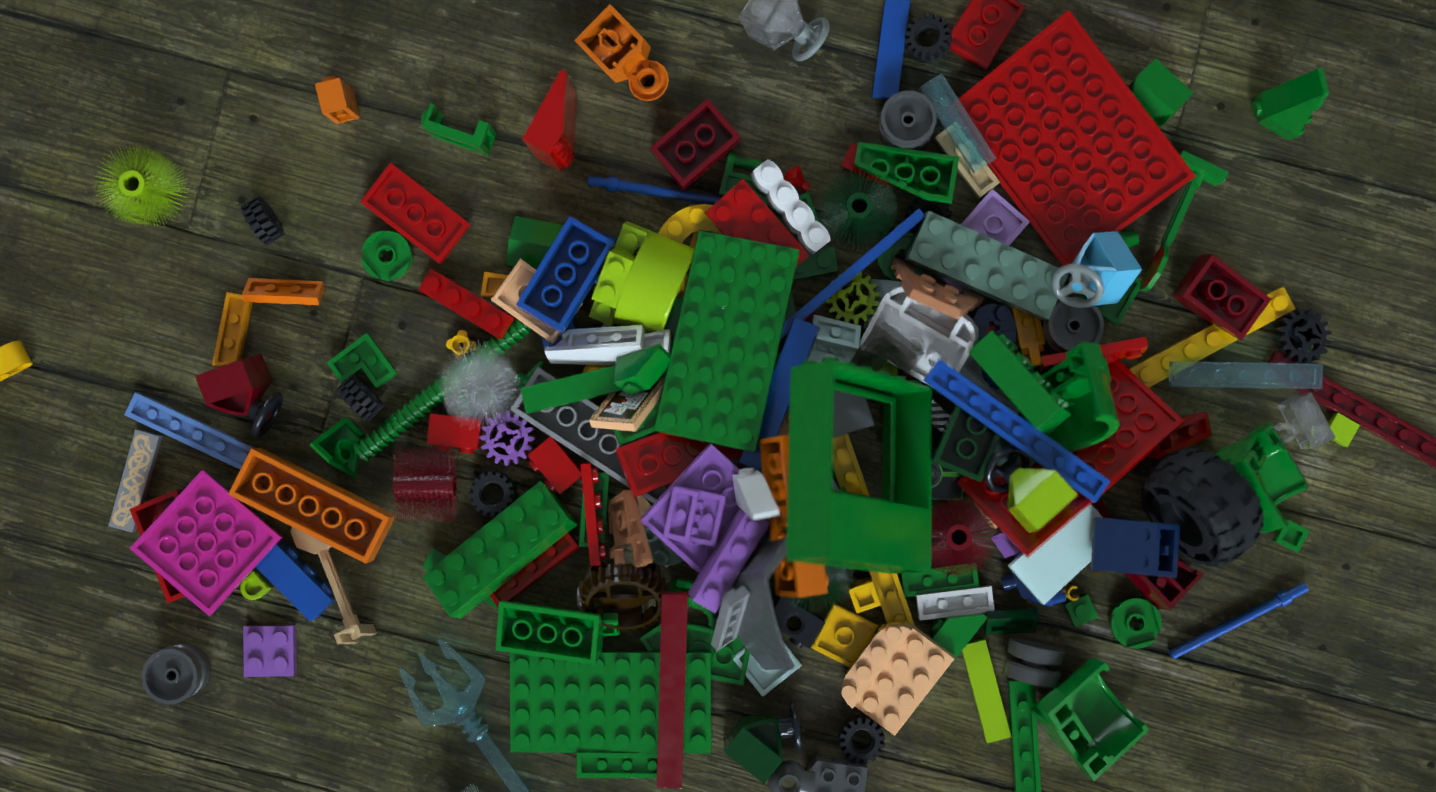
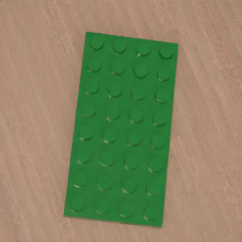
M699 230L654 431L756 453L800 250Z
M602 651L595 665L510 653V752L658 753L660 651ZM686 651L683 753L711 754V651Z

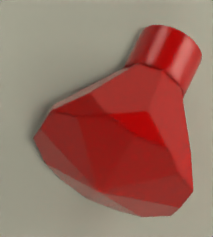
M799 165L788 170L783 179L788 181L793 187L801 189L804 193L811 186L804 179Z

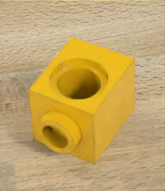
M870 576L850 583L847 586L848 590H850L849 593L856 613L881 605Z

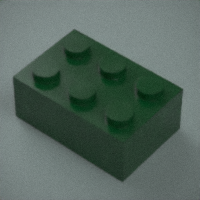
M954 403L933 453L932 462L982 482L986 466L992 458L1001 436Z

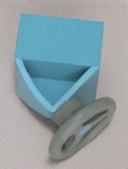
M1118 231L1093 233L1072 264L1065 265L1054 273L1052 289L1060 301L1071 307L1086 308L1095 305L1116 304L1141 272L1142 268ZM1070 272L1069 284L1060 288L1059 282L1061 277ZM1073 292L1076 294L1082 293L1086 295L1088 299L1075 300L1068 297L1067 295Z

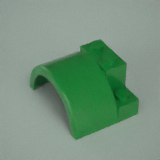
M1080 343L1066 353L1067 359L1043 374L1052 385L1049 390L1051 392L1054 390L1068 402L1070 406L1066 409L1071 413L1065 421L1046 436L1069 452L1095 445L1113 435L1119 427V419L1109 384L1112 381L1106 358L1102 357L1100 345L1097 343ZM1024 416V420L1031 424V422Z
M1269 421L1253 428L1245 439L1223 447L1216 453L1220 459L1234 466L1235 470L1250 483L1249 486L1253 492H1256L1264 515L1263 528L1260 533L1287 527L1289 522L1284 520L1276 505L1297 493L1307 490L1309 487L1308 482Z
M1089 658L1062 684L1045 695L1031 708L1051 740L1067 752L1081 772L1093 781L1100 777L1149 731L1146 724L1132 714L1105 684L1099 673L1102 670L1108 671L1110 668L1107 663L1097 658Z

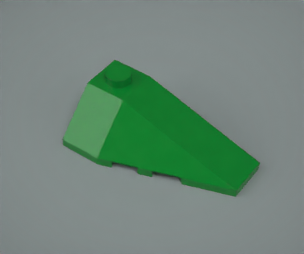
M1323 67L1289 80L1251 98V111L1256 117L1257 123L1287 141L1303 135L1305 132L1304 125L1311 123L1313 119L1311 114L1314 110H1318L1329 94Z
M858 142L854 166L859 169L861 167V170L867 173L870 171V174H874V176H878L880 179L883 178L884 181L887 180V182L925 200L952 204L959 157Z

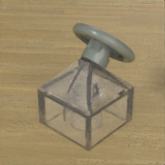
M749 0L739 15V19L749 38L772 50H776L791 39L796 40L792 48V56L796 61H804L814 55L824 43L830 28L829 21L823 17L817 18L809 24L803 20L801 8L797 0ZM801 45H803V53L799 54Z

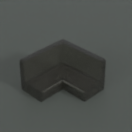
M882 322L874 327L850 362L856 363L857 367H872L873 371L877 372L890 360L905 373L909 374L925 352L886 322Z

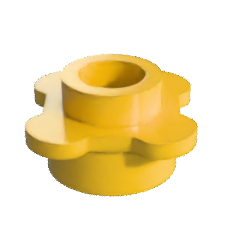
M464 330L458 331L456 336L446 342L447 348L455 353V357L458 360H464V356L477 347L476 343L468 338V333ZM460 343L464 344L462 348L459 346Z

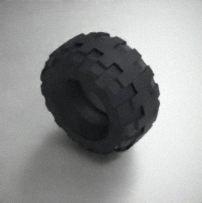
M1186 448L1180 452L1176 450L1162 459L1147 473V479L1142 484L1141 499L1143 500L1145 513L1148 514L1150 522L1180 525L1178 553L1190 558L1192 562L1200 565L1205 564L1208 567L1232 563L1259 539L1264 520L1263 509L1259 505L1260 500L1256 492H1253L1249 486L1250 483L1245 477L1241 476L1229 462L1220 459L1218 455L1209 451L1205 452L1200 448Z

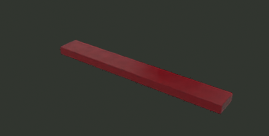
M1280 351L1273 352L1262 373L1330 411L1340 413L1359 424V427L1436 469V438L1301 363H1293L1292 358L1285 359V354Z
M662 591L657 788L682 789L688 592Z

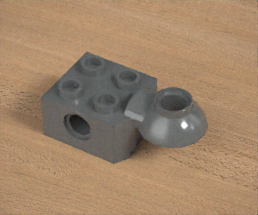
M815 754L809 761L807 770L798 762L792 760L782 761L769 777L768 788L770 792H865L868 767L863 762L857 764L854 760L850 761L845 757ZM786 778H792L796 781L790 788L784 787L782 782Z

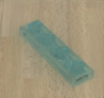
M942 73L919 88L921 93L932 101L937 112V118L973 174L996 159Z

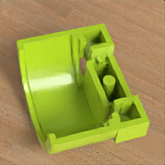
M626 221L622 226L615 247L609 251L592 296V300L595 301L589 317L610 326L614 324L619 326L643 325L645 334L663 331L680 286L692 263L695 249ZM640 247V249H639V251H638V253H637V256L634 255V253H635V252L637 251V249Z

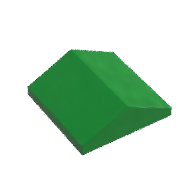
M515 216L509 236L506 265L515 267L518 261L522 259L537 270L564 225Z

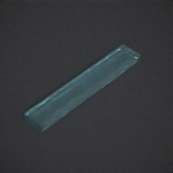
M1170 361L1169 387L1322 389L1323 364Z

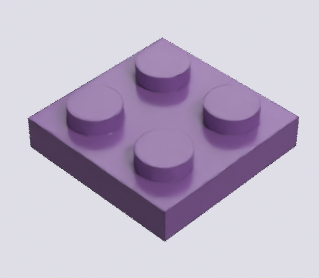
M296 624L243 626L244 677L297 675Z

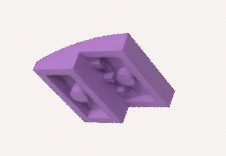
M673 486L663 537L686 543L694 542L716 547L727 495Z

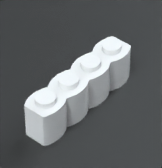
M767 159L753 170L751 179L754 186L766 195L770 207L782 215L785 226L797 235L800 245L806 252L813 255L831 241L827 229L820 222L815 221L810 207L799 200L796 189L788 181L783 180L782 172L774 162Z

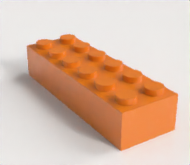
M789 435L759 439L762 474L780 514L767 517V521L770 523L768 525L770 541L787 537ZM785 554L773 571L776 596L799 598L828 593L829 579L824 565L786 561Z
M263 448L250 449L228 495L365 564L374 561L396 517L395 514Z

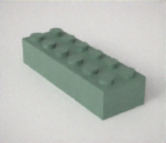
M931 211L924 213L925 216L919 223L903 261L1041 321L1049 320L1058 300L1052 289V277L1059 269L1058 267ZM1069 273L1061 277L1059 282L1060 288L1064 286Z

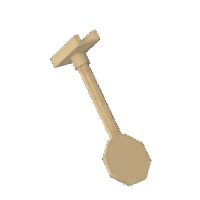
M292 527L290 532L296 547L319 555L343 616L342 622L345 629L334 634L337 644H356L361 636L377 634L374 624H360L357 615H354L329 552L332 546Z

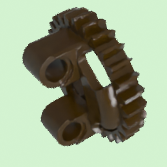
M654 561L641 567H635L632 563L607 565L602 562L599 566H589L587 568V574L583 577V581L579 582V588H577L576 602L580 612L601 614V619L603 614L608 612L600 608H594L595 601H600L611 608L610 613H618L619 620L617 626L606 624L602 621L607 631L612 628L617 629V632L619 629L626 630V632L629 629H634L637 632L639 627L647 629L648 624L654 626L656 621H661L662 591L671 590H669V584L665 583V578H661L660 566ZM611 585H635L638 587V594L611 595ZM656 598V606L652 605L643 613L642 605L650 599Z

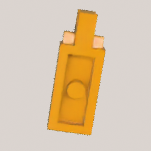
M1009 307L1016 322L1018 350H1020L1022 355L1027 356L1034 366H1038L1041 361L1040 352L1044 351L1043 345L1045 344L1041 321Z

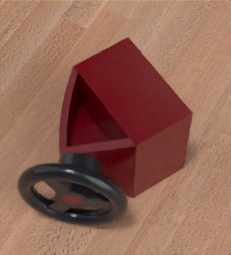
M262 353L195 376L205 404L226 413L240 416L247 415L254 419L252 434L256 438L262 437L271 428L282 407L283 395L280 392H274L265 402L261 400L272 382Z

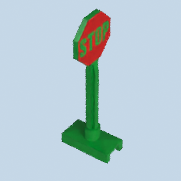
M1184 150L1181 151L1180 155L1196 177L1186 183L1163 235L1161 247L1145 270L1141 279L1144 282L1140 288L1144 292L1150 290L1162 274L1169 257L1168 247L1174 241L1196 189L1200 187L1202 181L1216 187L1226 180L1229 173Z

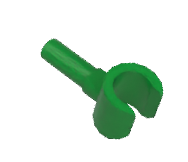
M540 360L527 375L519 372L513 381L514 385L519 388L525 387L537 367L542 368L545 365L544 362Z

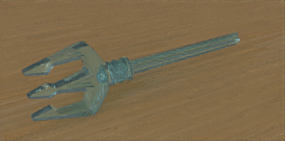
M440 638L438 640L445 658L456 659L471 679V682L464 691H458L437 672L434 662L424 654L419 653L425 673L432 676L444 702L443 706L430 711L414 690L416 679L403 667L399 668L408 695L422 725L433 726L453 723L456 726L462 725L464 729L461 733L468 732L469 734L466 739L468 743H476L511 792H530L488 735L489 726L487 724L481 725L482 717L476 718L474 716L477 712L475 706L485 683V676L479 669L443 639Z

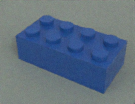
M569 216L516 303L517 307L559 333L564 334L602 271L608 253L615 247V243Z

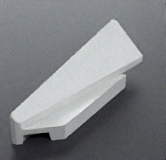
M643 325L570 329L561 335L562 340L554 347L547 346L544 350L549 362L552 364L615 366L617 357L660 344L671 354V331L668 329L645 334Z

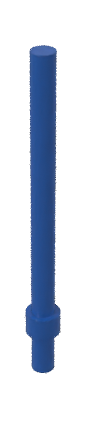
M589 175L588 185L607 188V191L612 192L621 190L714 205L722 198L619 180V177L614 176L604 178Z
M1304 582L1287 591L1283 589L1275 593V597L1168 650L1174 660L1279 606L1284 607L1292 603V599L1308 592L1309 589Z

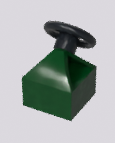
M790 702L791 718L777 719L767 715L742 716L724 739V752L763 784H765L783 761L781 739L793 738L795 751L797 753L802 751L801 726L797 702Z

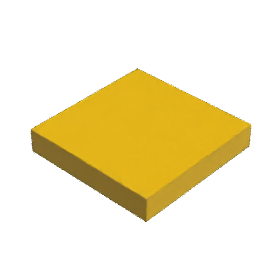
M832 603L833 609L832 607L829 608V613L827 612L824 618L825 624L810 647L850 668L871 641L878 625L838 604L836 607Z

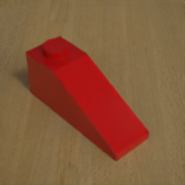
M1200 412L1180 417L1184 420L1183 425L1146 457L1160 458L1212 436L1208 413Z

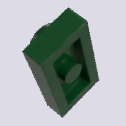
M1037 609L986 611V617L988 618L984 623L985 635L1035 633L1039 618Z

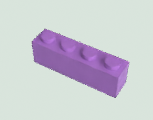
M739 508L688 591L693 601L714 613L717 611L723 601L722 597L731 588L770 524L765 518L753 520Z

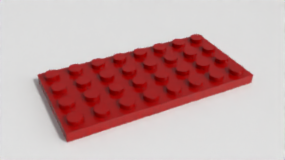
M1118 359L1107 364L1112 381L1109 384L1119 419L1117 431L1095 445L1070 452L1111 481L1104 492L1184 423L1182 418ZM1037 462L1029 466V469L1047 470ZM985 475L982 482L967 476H963L957 481L961 489L988 515L990 520L1027 559L1093 503L1072 488L1078 495L1039 530L1028 533L1008 511L1009 491L995 492L991 490L985 482ZM1001 476L993 478V481L998 485L1007 483Z

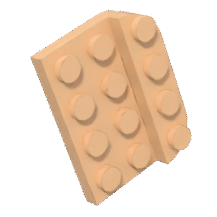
M904 621V623L891 622L883 624L850 669L848 668L842 683V697L852 709L855 706L895 736L953 662L955 655L911 623Z

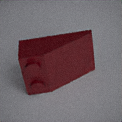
M1214 254L1200 255L1171 295L1190 311L1238 340H1243L1271 301L1270 297Z

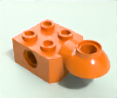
M611 4L574 40L615 83L628 80L630 91L639 100L653 101L661 97L666 91L669 78L665 67L657 61L648 60L651 49L650 45ZM649 78H655L652 86L645 87V83Z

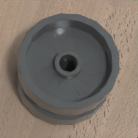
M901 91L892 95L885 102L879 120V135L883 144L891 147L922 150L929 143L937 123V112L932 101L924 94L916 91Z
M1071 297L1075 300H1087L1085 298ZM1062 301L1055 305L1049 320L1041 321L1045 340L1044 345L1049 351L1057 354L1068 352L1082 342L1098 343L1104 330L1102 313L1096 305L1076 308L1066 305Z
M1009 638L1007 651L1019 659L1011 658L1006 660L1003 674L1028 684L1057 688L1061 673L1050 666L1062 665L1066 651L1037 641Z
M188 643L173 644L159 650L148 658L141 674L142 685L148 696L156 702L166 705L178 704L204 688L209 679L210 665L205 653L197 646Z

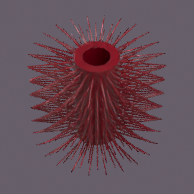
M398 447V461L394 479H392V487L397 516L400 504L399 516L401 515L402 522L403 513V524L405 507L406 523L407 506L409 524L410 515L412 520L415 514L416 520L418 515L419 523V513L421 524L422 508L424 515L425 505L426 522L427 518L430 519L431 505L433 522V508L435 523L437 509V523L439 508L442 523V517L443 521H445V517L447 519L449 508L450 523V509H452L453 523L456 503L454 498H457V484L459 483H457L458 475L456 476L454 467H450V465L452 466L451 452L449 460L448 447L447 463L445 461L446 447L444 462L442 450L440 454L439 449L438 452L436 451L435 463L433 448L431 456L430 447L429 462L427 455V465L425 450L424 453L421 452L420 456V454L418 455L417 448L416 456L415 447L414 459L413 447L411 465L410 450L409 456L407 452L403 458V453L401 457L400 449L399 459ZM453 448V460H452V462L454 463V466H455V468H456L455 458H454V448Z
M950 499L947 505L944 503L942 505L943 508L937 512L931 509L934 513H931V532H934L931 534L939 535L931 536L939 537L931 539L936 540L931 542V564L937 561V564L944 570L947 567L951 576H953L954 570L956 576L958 570L959 577L960 571H962L963 575L973 565L971 563L975 562L980 565L975 559L984 565L981 562L982 558L986 561L984 557H988L989 555H986V553L991 551L982 547L995 548L978 543L993 542L975 540L972 538L983 537L972 536L996 534H977L996 528L982 529L994 523L985 524L990 519L984 520L985 515L982 518L981 513L976 517L980 510L978 512L975 511V508L973 511L970 510L972 508L966 502L965 506L961 499V505H959L958 499H956L955 512L954 499L952 504H950ZM954 531L959 535L957 543H953L951 539Z

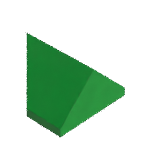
M345 417L315 439L310 446L326 462L356 479L359 455L354 449V444L360 443L364 433Z

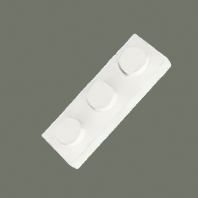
M990 585L915 596L919 620L995 611L992 586Z

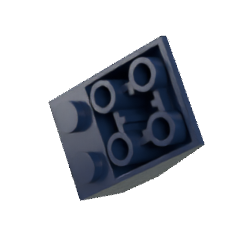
M1094 517L1091 570L1177 578L1180 525Z

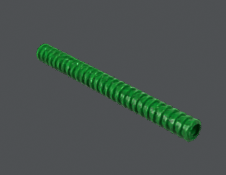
M514 317V321H512L502 340L493 335L489 337V341L484 340L483 345H478L476 351L472 350L470 356H464L465 360H459V364H454L452 370L448 369L446 375H440L441 379H435L433 385L429 384L427 390L423 389L421 395H415L416 399H410L409 404H404L403 409L399 408L397 410V414H391V418H386L384 424L380 423L378 429H372L373 433H367L366 438H361L360 443H355L354 449L364 461H370L371 456L375 457L377 451L381 452L383 450V446H389V442H394L396 436L400 437L402 431L406 432L408 430L407 427H413V423L419 422L420 417L424 418L426 412L430 413L432 407H438V403H443L445 397L449 398L451 392H457L456 388H462V384L468 383L469 378L473 379L475 373L479 374L481 372L480 369H486L488 363L492 364L494 358L498 359L500 353H506L505 349H511V345L513 343L517 344L519 338L522 340L524 334H530L529 330L531 328Z

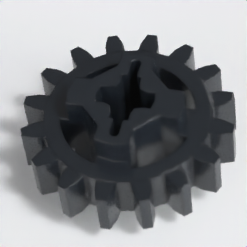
M1298 309L1285 314L1286 318L1279 319L1278 322L1282 327L1274 329L1276 333H1279V337L1275 338L1274 342L1281 343L1277 350H1285V359L1293 357V363L1302 362L1306 364L1321 359L1320 355L1328 352L1324 346L1331 344V341L1326 339V336L1332 334V332L1325 331L1324 327L1328 325V322L1321 323V314L1313 315L1312 309L1306 311Z

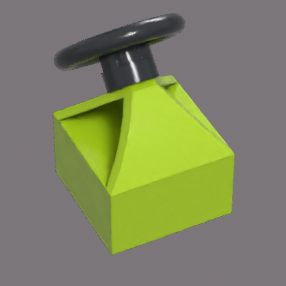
M1007 446L996 452L989 460L985 469V482L987 486L995 492L1009 491L1008 511L1028 533L1039 530L1078 495L1055 470L1029 469V456L1015 446ZM1010 454L1007 461L1001 467L995 468L1000 459ZM1019 456L1021 457L1022 461L1021 466H1019L1016 463V460ZM1001 476L1007 483L998 485L993 481V478Z

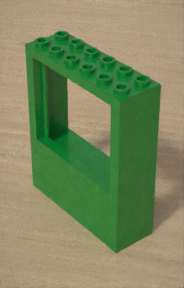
M824 357L821 362L802 361V365L791 367L786 561L889 574L931 572L932 387L922 385V382L918 380L907 381L904 376H890V373L886 371L874 372L872 367H856L854 362H838L836 357ZM834 390L884 402L883 498L832 489Z

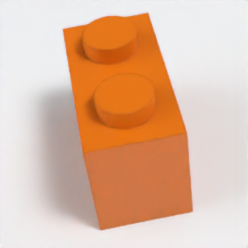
M325 77L322 79V82L315 84L323 115L336 124L360 118L354 91L340 77Z

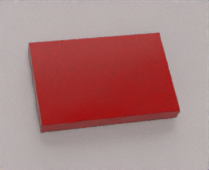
M971 0L951 32L952 42H950V50L985 72L1026 6L1017 0Z

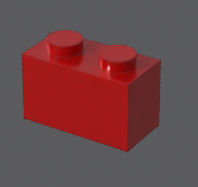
M430 414L427 444L434 445L435 450L445 451L446 447L447 451L448 447L449 451L450 446L459 447V452L474 454V449H481L482 447L480 436H483V429L481 428L484 426L485 419Z
M551 436L527 455L531 459L528 462L536 473L542 472L547 478L544 481L553 493L556 491L559 494L563 493L582 477L580 466L560 442Z

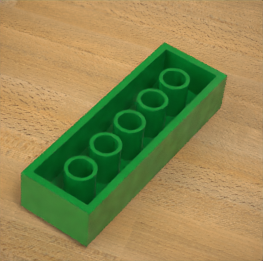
M539 481L422 577L450 617L461 619L576 527L578 523L556 493H553L544 482Z

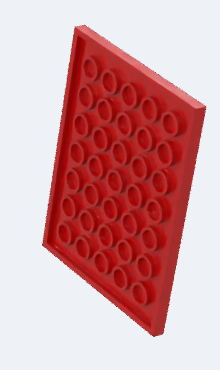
M1070 10L1065 12L945 109L951 120L957 124L1000 181L1002 187L1063 266L1072 264L1093 233L1119 232L1196 177Z

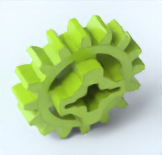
M862 272L858 273L857 276L848 282L852 283L849 288L838 290L832 295L831 299L826 301L828 305H833L829 312L831 314L838 313L835 318L836 320L840 321L842 318H845L844 322L850 323L853 320L855 325H859L860 319L868 323L867 316L869 314L874 316L873 308L878 307L880 304L875 299L880 298L881 293L874 292L878 287L877 283L869 284L872 279L871 276L868 275L863 279ZM862 285L869 290L870 297L862 294ZM856 292L859 301H854L851 305L848 296L852 297ZM837 300L845 303V312L840 310ZM866 307L863 312L855 315L856 310Z

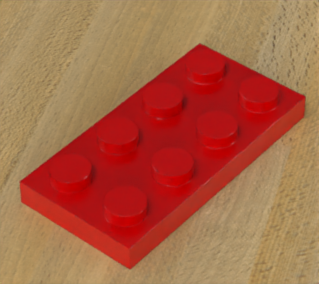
M391 162L360 201L361 204L439 264H442L471 226V224Z
M744 179L704 213L725 236L800 250L797 267L810 256Z

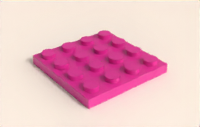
M202 470L129 549L208 616H211L281 540L282 536L240 500L228 495L229 491L205 470Z

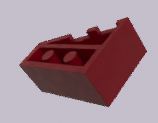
M1178 560L1177 578L1124 573L1157 609L1171 610L1204 575V573L1183 564L1180 560Z

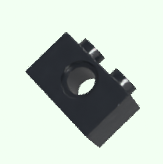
M779 596L773 605L780 633L784 632L789 635V641L799 648H802L803 645L810 648L825 624L824 619L815 613L813 614L812 611L808 613L807 608L803 611V606L799 609V603L794 607L796 604L793 603L794 601L791 602L792 599L787 602L788 597ZM796 616L801 619V623L797 628L787 626V621L790 617Z

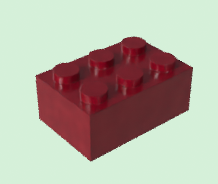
M707 98L652 145L650 151L684 191L741 142V136Z

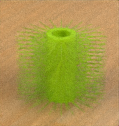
M136 146V152L132 155V158V151L128 154V157L126 155L127 161L121 151L123 157L121 161L124 164L123 166L119 164L122 168L121 171H118L116 166L114 172L101 167V169L119 177L116 178L119 180L96 176L111 182L94 186L114 187L102 189L115 191L112 192L114 194L108 197L117 200L114 204L117 203V207L121 206L120 211L123 210L120 215L122 217L129 212L128 216L130 217L128 221L130 223H134L135 219L137 224L139 220L142 225L141 220L144 217L145 226L148 218V224H151L152 219L155 227V221L157 223V218L159 220L158 214L162 219V208L166 211L168 207L174 209L175 205L172 203L181 205L164 195L170 194L186 197L174 192H180V189L189 188L172 187L174 185H183L168 184L173 182L170 180L174 178L170 175L174 172L171 173L170 171H173L175 168H171L168 171V161L161 160L162 158L158 157L159 155L156 156L152 151L150 155L147 149L145 156L146 150L143 147L144 155L142 152L141 157V147L139 146L140 153L138 150L137 155L138 148Z

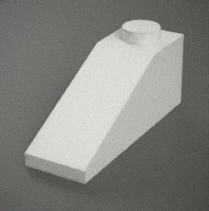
M751 467L740 469L739 474L732 475L737 506L750 518L756 520L780 515L777 504L762 473Z

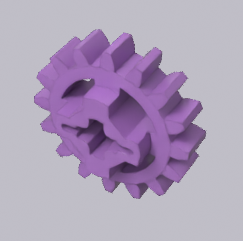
M506 411L505 417L500 412L496 413L497 420L488 418L490 426H482L481 429L486 432V435L480 436L481 440H486V444L481 448L489 449L486 457L495 456L496 464L500 463L503 459L505 466L510 465L511 459L515 464L520 463L519 456L527 459L528 456L525 451H532L534 448L529 443L536 440V437L529 434L534 430V427L527 428L528 421L525 419L521 421L520 416L517 414L512 417L511 411ZM507 421L517 424L520 429L515 430L511 428ZM497 426V435L492 439V433ZM505 432L512 435L518 434L510 440L511 444L508 442L498 443V441L506 436ZM524 437V443L519 450L517 445L519 440ZM501 447L505 449L508 455L501 454L495 448Z

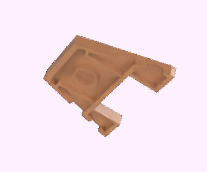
M894 257L890 265L891 269H896L894 274L902 280L901 286L908 298L952 318L958 319L966 315L969 310L973 311L975 307H980L984 300L983 296L963 288L961 294H959V290L950 285L943 287L935 283L936 280L926 274L919 276L914 273V265L897 257Z
M631 490L623 491L608 501V534H613V547L609 549V558H614V565L618 563L625 564L623 549L632 545L635 567L646 566L652 563L653 559L644 526L641 522L638 499L633 497Z

